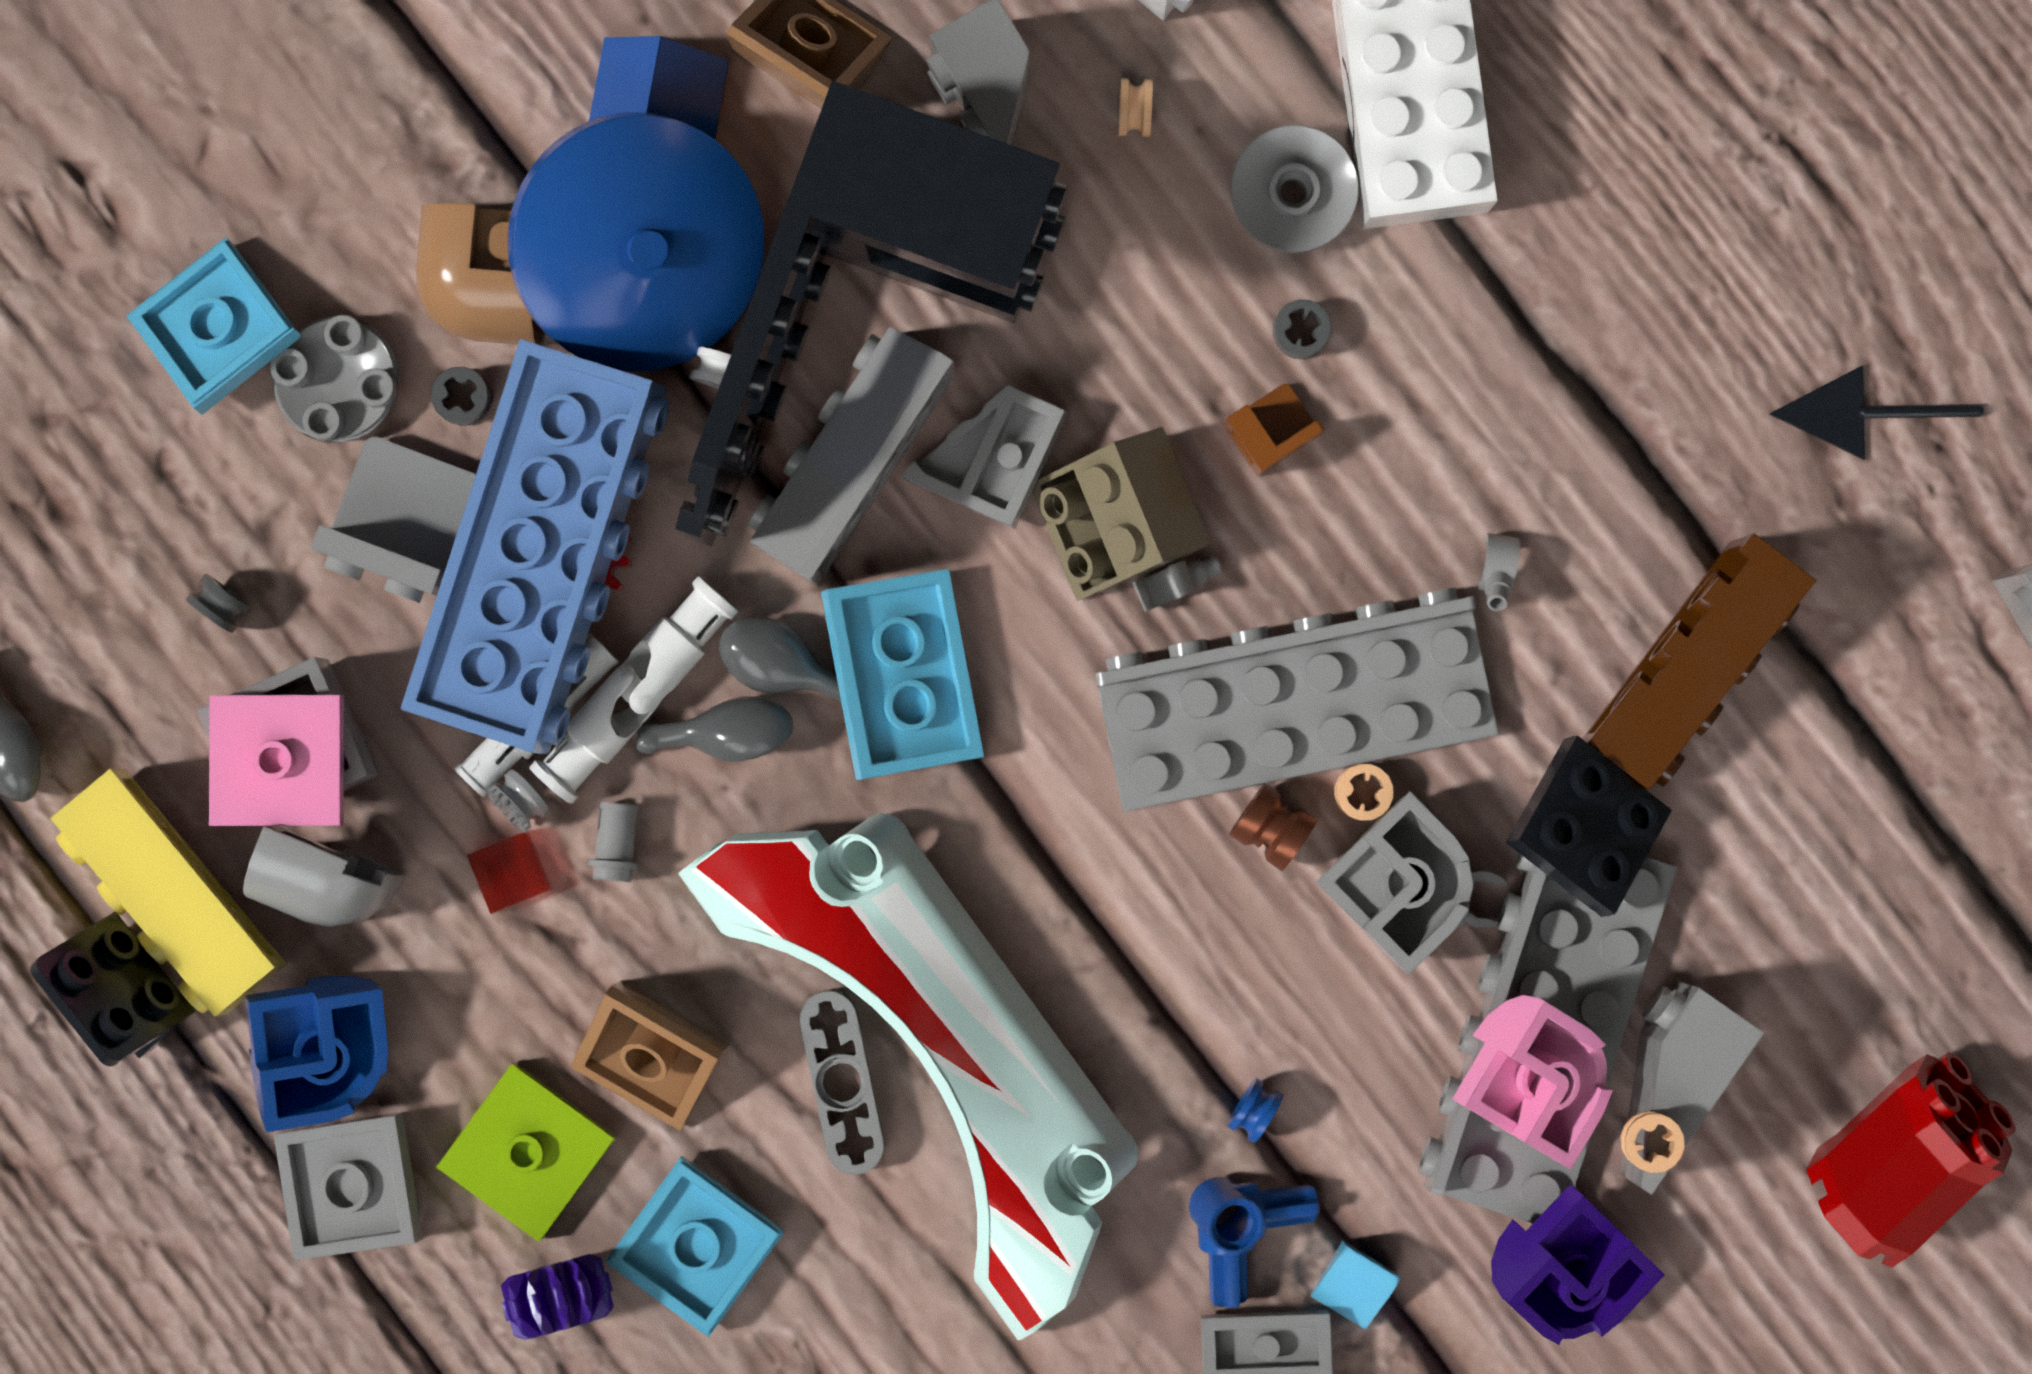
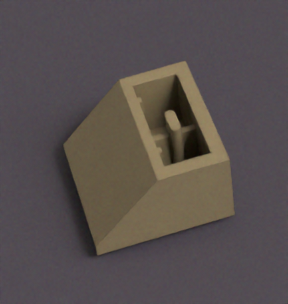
M1163 427L1115 441L1038 479L1032 492L1077 601L1166 566L1211 545Z

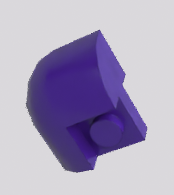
M1571 1184L1526 1231L1512 1219L1499 1237L1491 1260L1492 1282L1501 1298L1543 1337L1560 1345L1562 1339H1575L1593 1331H1596L1603 1337L1618 1325L1665 1276L1649 1258Z

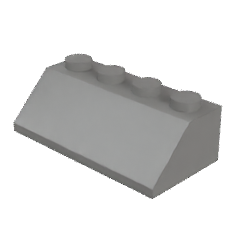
M892 327L888 328L882 339L874 334L868 338L852 365L860 373L847 392L838 387L832 393L818 416V420L826 425L812 446L804 440L799 444L783 470V473L790 477L785 488L777 499L768 494L760 503L748 524L750 528L756 531L749 542L817 587L955 377L953 360Z

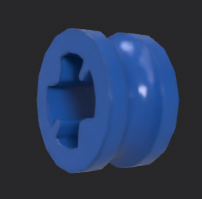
M1255 1078L1235 1107L1227 1127L1233 1131L1237 1128L1245 1129L1248 1133L1247 1139L1256 1143L1273 1119L1283 1100L1284 1094L1279 1091H1275L1272 1094L1267 1093L1263 1089V1081Z

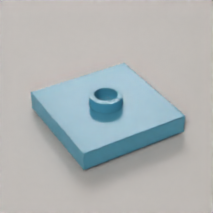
M226 237L126 315L188 402L201 415L302 337L235 245Z
M681 1156L606 1259L605 1263L709 1338L785 1230L684 1156Z

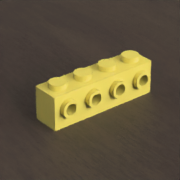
M110 768L50 818L61 831L56 836V840L63 851L80 866L87 862L102 880L96 886L102 898L118 914L123 915L126 911L143 930L137 937L144 949L160 964H164L167 960L183 978V981L178 984L180 991L187 1001L200 1013L204 1014L209 1010L214 1017L228 1014L245 1000V995L255 992L287 965L126 769Z

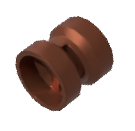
M1264 783L1247 805L1229 835L1244 846L1254 844L1259 848L1263 844L1266 846L1264 850L1266 861L1280 871H1283L1302 847L1318 819L1303 808L1294 809L1290 813L1287 812L1288 806L1282 802L1281 793L1267 783Z

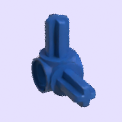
M1214 1177L1205 1180L1196 1187L1190 1197L1189 1211L1192 1220L1198 1226L1199 1248L1208 1253L1209 1289L1212 1304L1219 1307L1237 1308L1241 1303L1246 1302L1248 1298L1247 1252L1254 1249L1256 1242L1264 1237L1267 1228L1310 1223L1316 1220L1320 1207L1317 1193L1313 1186L1305 1184L1260 1191L1254 1182L1236 1184L1227 1178ZM1236 1205L1235 1212L1229 1220L1216 1224L1218 1216L1225 1208Z

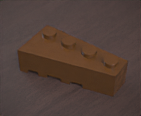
M1755 533L1730 541L1582 739L1646 790H1650L1655 783L1664 787L1685 760V756L1680 751L1695 733L1702 736L1711 727L1724 707L1719 702L1735 683L1740 685L1749 676L1762 657V654L1759 652L1774 634H1778L1788 624L1798 610L1799 602L1817 580Z

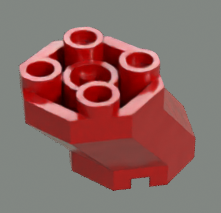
M1950 1052L1940 1058L1926 1054L1908 1066L1835 1136L1817 1147L1806 1171L1811 1185L1822 1179L1827 1192L1826 1196L1818 1200L1822 1214L1858 1256L1869 1260L1878 1254H1883L1885 1256L1881 1264L1893 1268L1916 1252L1981 1188L2004 1173L2013 1151L2007 1137L2012 1135L2016 1128L2009 1112L1999 1102L1990 1101L1974 1084L1969 1068L1959 1056Z

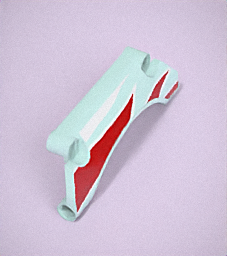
M878 813L857 825L831 845H828L817 830L737 833L728 840H723L678 873L722 934L788 953L817 967L844 984L872 1006L897 1031L919 1058L936 1084L954 1119L966 1152L974 1185L977 1209V1251L974 1281L1017 1340H1022L1065 1309L1076 1298L1103 1223L1092 1205L1102 1200L1136 1166L1139 1157L1138 1147L1133 1136L1116 1118L913 840L907 827L898 818L890 814ZM868 845L873 849L875 855L871 852Z

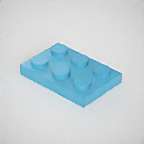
M949 569L822 591L821 596L856 781L984 757Z

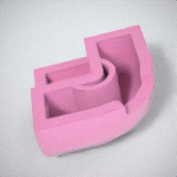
M1521 995L1503 1002L1488 1014L1472 1035L1485 1044L1452 1099L1571 1170L1602 1118L1613 1091L1606 1087L1607 1061L1602 1050L1606 1044L1591 1029L1538 997Z

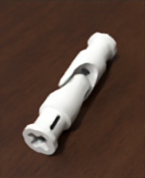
M698 576L692 582L693 592L670 618L662 616L630 652L627 660L608 677L569 721L566 730L567 734L560 744L543 761L535 760L529 767L544 784L569 804H572L578 798L576 790L601 762L608 764L655 711L661 700L681 682L705 653L702 647L727 619L735 620L740 614L730 602L701 577ZM620 696L623 697L630 707L612 715L616 700Z

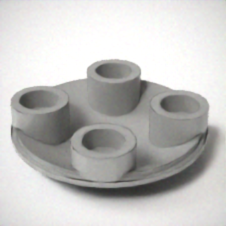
M347 315L317 319L301 327L298 331L302 337L271 361L270 372L273 377L275 397L283 415L298 431L322 442H349L369 434L388 416L398 393L399 369L390 345L374 328Z

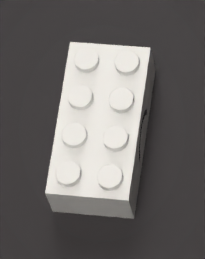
M1332 0L1353 161L1358 178V198L1363 229L1488 213L1498 200L1470 0Z

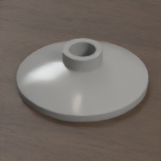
M1282 126L1258 136L1240 155L1231 180L1233 209L1246 232L1262 245L1286 253L1312 251L1334 240L1349 223L1358 199L1356 169L1346 150L1328 134L1308 126ZM1289 182L1298 183L1304 190V199L1296 204L1286 202L1281 195L1282 186Z

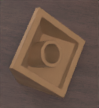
M755 0L731 24L727 33L734 53L820 109H822L832 80L860 90L893 38L836 0Z
M620 981L611 985L606 992L570 1067L680 1131L730 1044Z

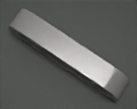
M823 990L814 994L804 1004L800 1013V1028L825 1147L829 1160L838 1170L851 1175L863 1174L873 1169L880 1161L885 1147V1139L856 1005L849 996L837 990ZM831 1001L834 1011L845 1010L847 1021L839 1024L837 1030L840 1046L852 1040L856 1053L837 1052L821 1061L818 1060L816 1048H829L826 1030L822 1027L814 1028L811 1022V1017H815L821 1012L820 1003ZM835 1064H849L860 1075V1090L854 1097L848 1100L835 1099L825 1089V1073ZM866 1103L869 1116L856 1115L855 1118L859 1134L863 1137L871 1136L874 1146L865 1149L863 1161L854 1162L850 1152L840 1153L838 1149V1143L844 1141L847 1137L845 1118L832 1123L829 1110L846 1112Z

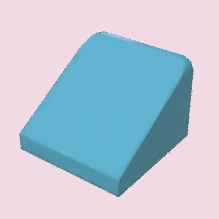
M1342 1240L1310 1296L1366 1329L1393 1293L1401 1277L1393 1270Z

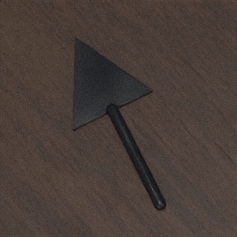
M1862 365L1768 415L1865 460L1864 419L1981 417L1984 414V407L1979 404L1864 406Z

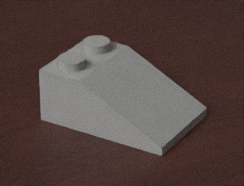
M1676 981L1671 990L1662 986L1649 1001L1642 1014V1017L1648 1023L1640 1033L1628 1120L1643 1111H1655L1664 1114L1679 1125L1684 1135L1686 1147L1764 1032L1701 988ZM1658 1124L1652 1132L1641 1129L1637 1134L1635 1142L1644 1146L1643 1149L1637 1152L1643 1159H1647L1652 1152H1658L1661 1155L1666 1152L1669 1142L1661 1138V1135L1667 1133L1662 1125ZM1623 1153L1620 1174L1652 1195L1669 1170L1659 1173L1641 1170L1627 1160Z

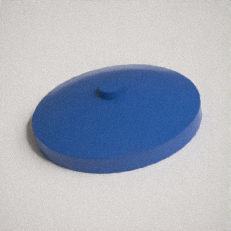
M628 112L603 116L586 122L567 132L542 153L527 173L516 195L509 221L507 245L509 265L518 295L533 320L550 338L579 358L621 371L643 372L659 370L688 361L697 356L699 347L710 348L732 328L747 307L755 291L761 273L765 240L761 208L748 176L728 150L703 131L680 120L653 113Z

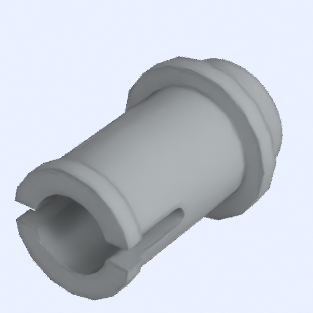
M598 803L599 817L595 859H588L587 865L594 867L592 879L631 882L632 870H638L639 864L633 863L637 813H639L640 806Z

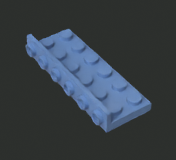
M522 339L519 340L406 689L401 710L531 753L547 755L552 744H560L570 719V710L564 706L571 684H578L581 681L588 665L590 648L584 646L591 623L592 621L598 622L602 618L608 603L610 587L605 585L604 582L611 561H618L627 545L630 527L629 524L624 523L631 499H638L647 483L649 463L644 461L651 437L658 438L667 421L669 401L664 400L666 394L665 387L640 376Z

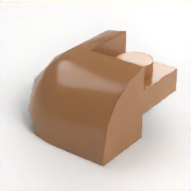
M431 203L422 205L416 263L418 296L430 318L451 335L477 342L518 345L519 340L522 339L538 344L540 327L528 313L519 297L509 265L507 244L511 211L478 208L476 204Z

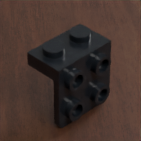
M113 912L44 953L30 967L32 977L98 1060L106 1066H115L134 1053L140 1059L155 1049L195 1012L117 912Z

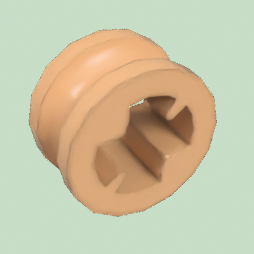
M1121 78L1118 136H1126L1130 130L1135 129L1141 132L1142 137H1150L1153 79H1144L1141 85L1134 86L1129 82V78Z
M1356 764L1345 769L1338 777L1334 786V799L1338 808L1347 817L1359 821L1373 820L1382 816L1390 808L1393 800V784L1389 776L1381 768L1372 764ZM1359 774H1363V781H1369L1370 776H1373L1380 785V788L1373 794L1377 804L1374 808L1365 811V804L1360 803L1357 809H1355L1347 799L1354 791L1350 780Z
M1643 1111L1632 1116L1623 1126L1620 1135L1621 1149L1626 1159L1639 1169L1650 1173L1665 1172L1673 1168L1681 1159L1685 1148L1684 1135L1679 1125L1670 1117L1655 1111ZM1658 1124L1662 1125L1667 1133L1661 1135V1138L1669 1142L1666 1152L1663 1155L1658 1152H1652L1647 1159H1643L1637 1152L1644 1148L1642 1144L1635 1142L1637 1134L1641 1129L1652 1132Z

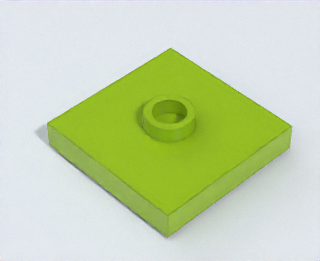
M513 1062L436 1168L537 1242H540L617 1136Z

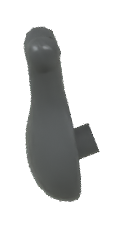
M748 617L731 623L722 633L719 641V653L723 664L730 674L748 688L766 694H780L804 689L813 690L837 700L842 706L836 673L824 668L817 662L802 637L793 628L771 618Z
M0 691V794L11 801L25 802L35 796L39 787V757L43 754V746L40 739L33 734L25 718L4 699Z
M742 696L723 701L704 713L686 721L667 724L653 721L644 722L637 731L636 748L638 752L651 755L664 748L690 746L719 760L728 762L746 761L769 754L784 744L792 734L793 719L790 713L775 701L757 696Z

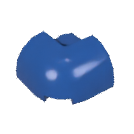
M356 976L306 978V986L245 995L251 1042L249 1054L260 1116L266 1133L332 1122L354 1114L355 1111L353 1109L373 1093L381 1075L386 1074L389 1049L381 986L373 980Z

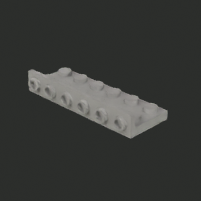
M1456 587L1420 594L1418 595L1420 607L1395 612L1394 602L1390 600L1357 607L1358 620L1333 625L1331 613L1294 620L1295 633L1271 638L1268 626L1231 633L1233 645L1208 650L1206 639H1199L1168 646L1170 654L1168 659L1145 663L1143 651L1105 659L1108 671L1096 673L1095 679L1123 812L1497 736L1498 730L1473 610L1476 609L1474 596L1458 599Z
M1519 853L1516 868L1525 872L1518 894H1507L1499 914L1497 929L1505 931L1498 956L1493 954L1487 955L1479 976L1477 990L1485 992L1478 1017L1468 1015L1459 1038L1457 1050L1466 1054L1459 1077L1456 1078L1449 1075L1441 1093L1438 1112L1446 1114L1439 1139L1428 1138L1421 1155L1418 1173L1426 1176L1423 1186L1429 1192L1440 1196L1444 1194L1533 1224L1570 1184L1575 1188L1590 1138L1570 1170L1462 1106L1452 1098L1485 1044L1472 1036L1486 1016L1503 1002L1521 995L1538 997L1591 1029L1606 1044L1602 1050L1607 1061V1087L1678 868L1676 866L1646 857L1616 914L1600 917Z

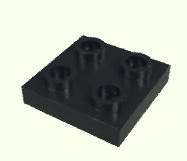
M1576 735L1564 738L1506 843L1600 917L1616 914L1672 810L1581 737Z

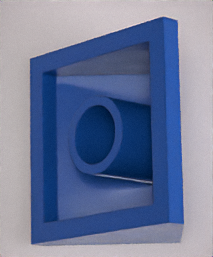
M662 36L604 37L589 121L617 113H653L680 120L716 139L730 62L728 59Z

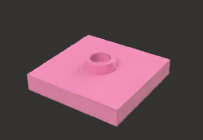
M209 695V826L344 825V695Z

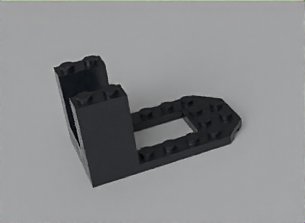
M832 80L691 463L687 481L696 484L694 494L697 497L694 504L684 500L679 511L675 529L686 538L710 547L717 534L724 537L727 536L737 511L739 500H736L735 497L743 478L749 481L754 480L764 455L765 445L760 444L761 439H758L764 420L768 419L775 422L782 407L787 386L778 382L786 360L789 359L797 362L804 347L809 326L800 322L809 299L819 302L826 287L831 266L822 263L825 255L1015 324L1020 308L1029 312L1033 310L1044 276L1037 274L1045 250L1054 252L1066 216L1059 214L1068 189V185L1057 182L1061 163Z

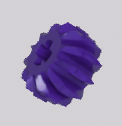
M592 1254L582 1255L508 1277L501 1285L504 1302L501 1303L506 1321H510L514 1337L524 1340L602 1319L614 1308L611 1296L613 1288L609 1273H605L601 1257Z

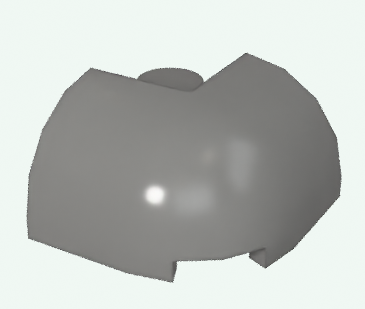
M1411 792L1404 795L1316 881L1322 890L1359 926V929L1408 975L1457 928L1469 910L1473 889L1470 858L1456 837Z
M263 826L249 861L244 879L243 894L247 898L304 922L333 927L367 920L387 907L400 888L405 874L352 851H336L281 827Z

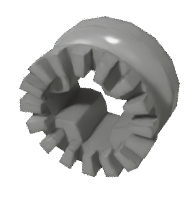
M511 769L504 774L505 783L503 786L496 787L493 785L486 791L489 799L497 809L505 808L500 813L503 816L510 813L511 815L507 817L508 821L511 824L513 823L515 828L522 833H526L531 828L530 819L534 815L543 817L549 812V809L537 791L520 774Z

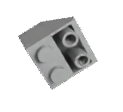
M988 0L929 35L932 56L926 59L927 65L930 68L927 73L946 105L954 100L957 101L963 111L959 114L963 124L960 127L1012 145L1030 77V51L999 0Z

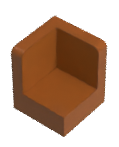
M1289 384L1280 385L1250 406L1248 404L1228 416L1223 423L1257 476L1274 467L1322 435L1326 430L1319 419L1313 421Z

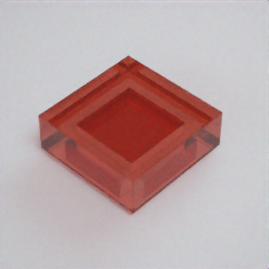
M529 831L517 834L467 855L490 914L552 890Z

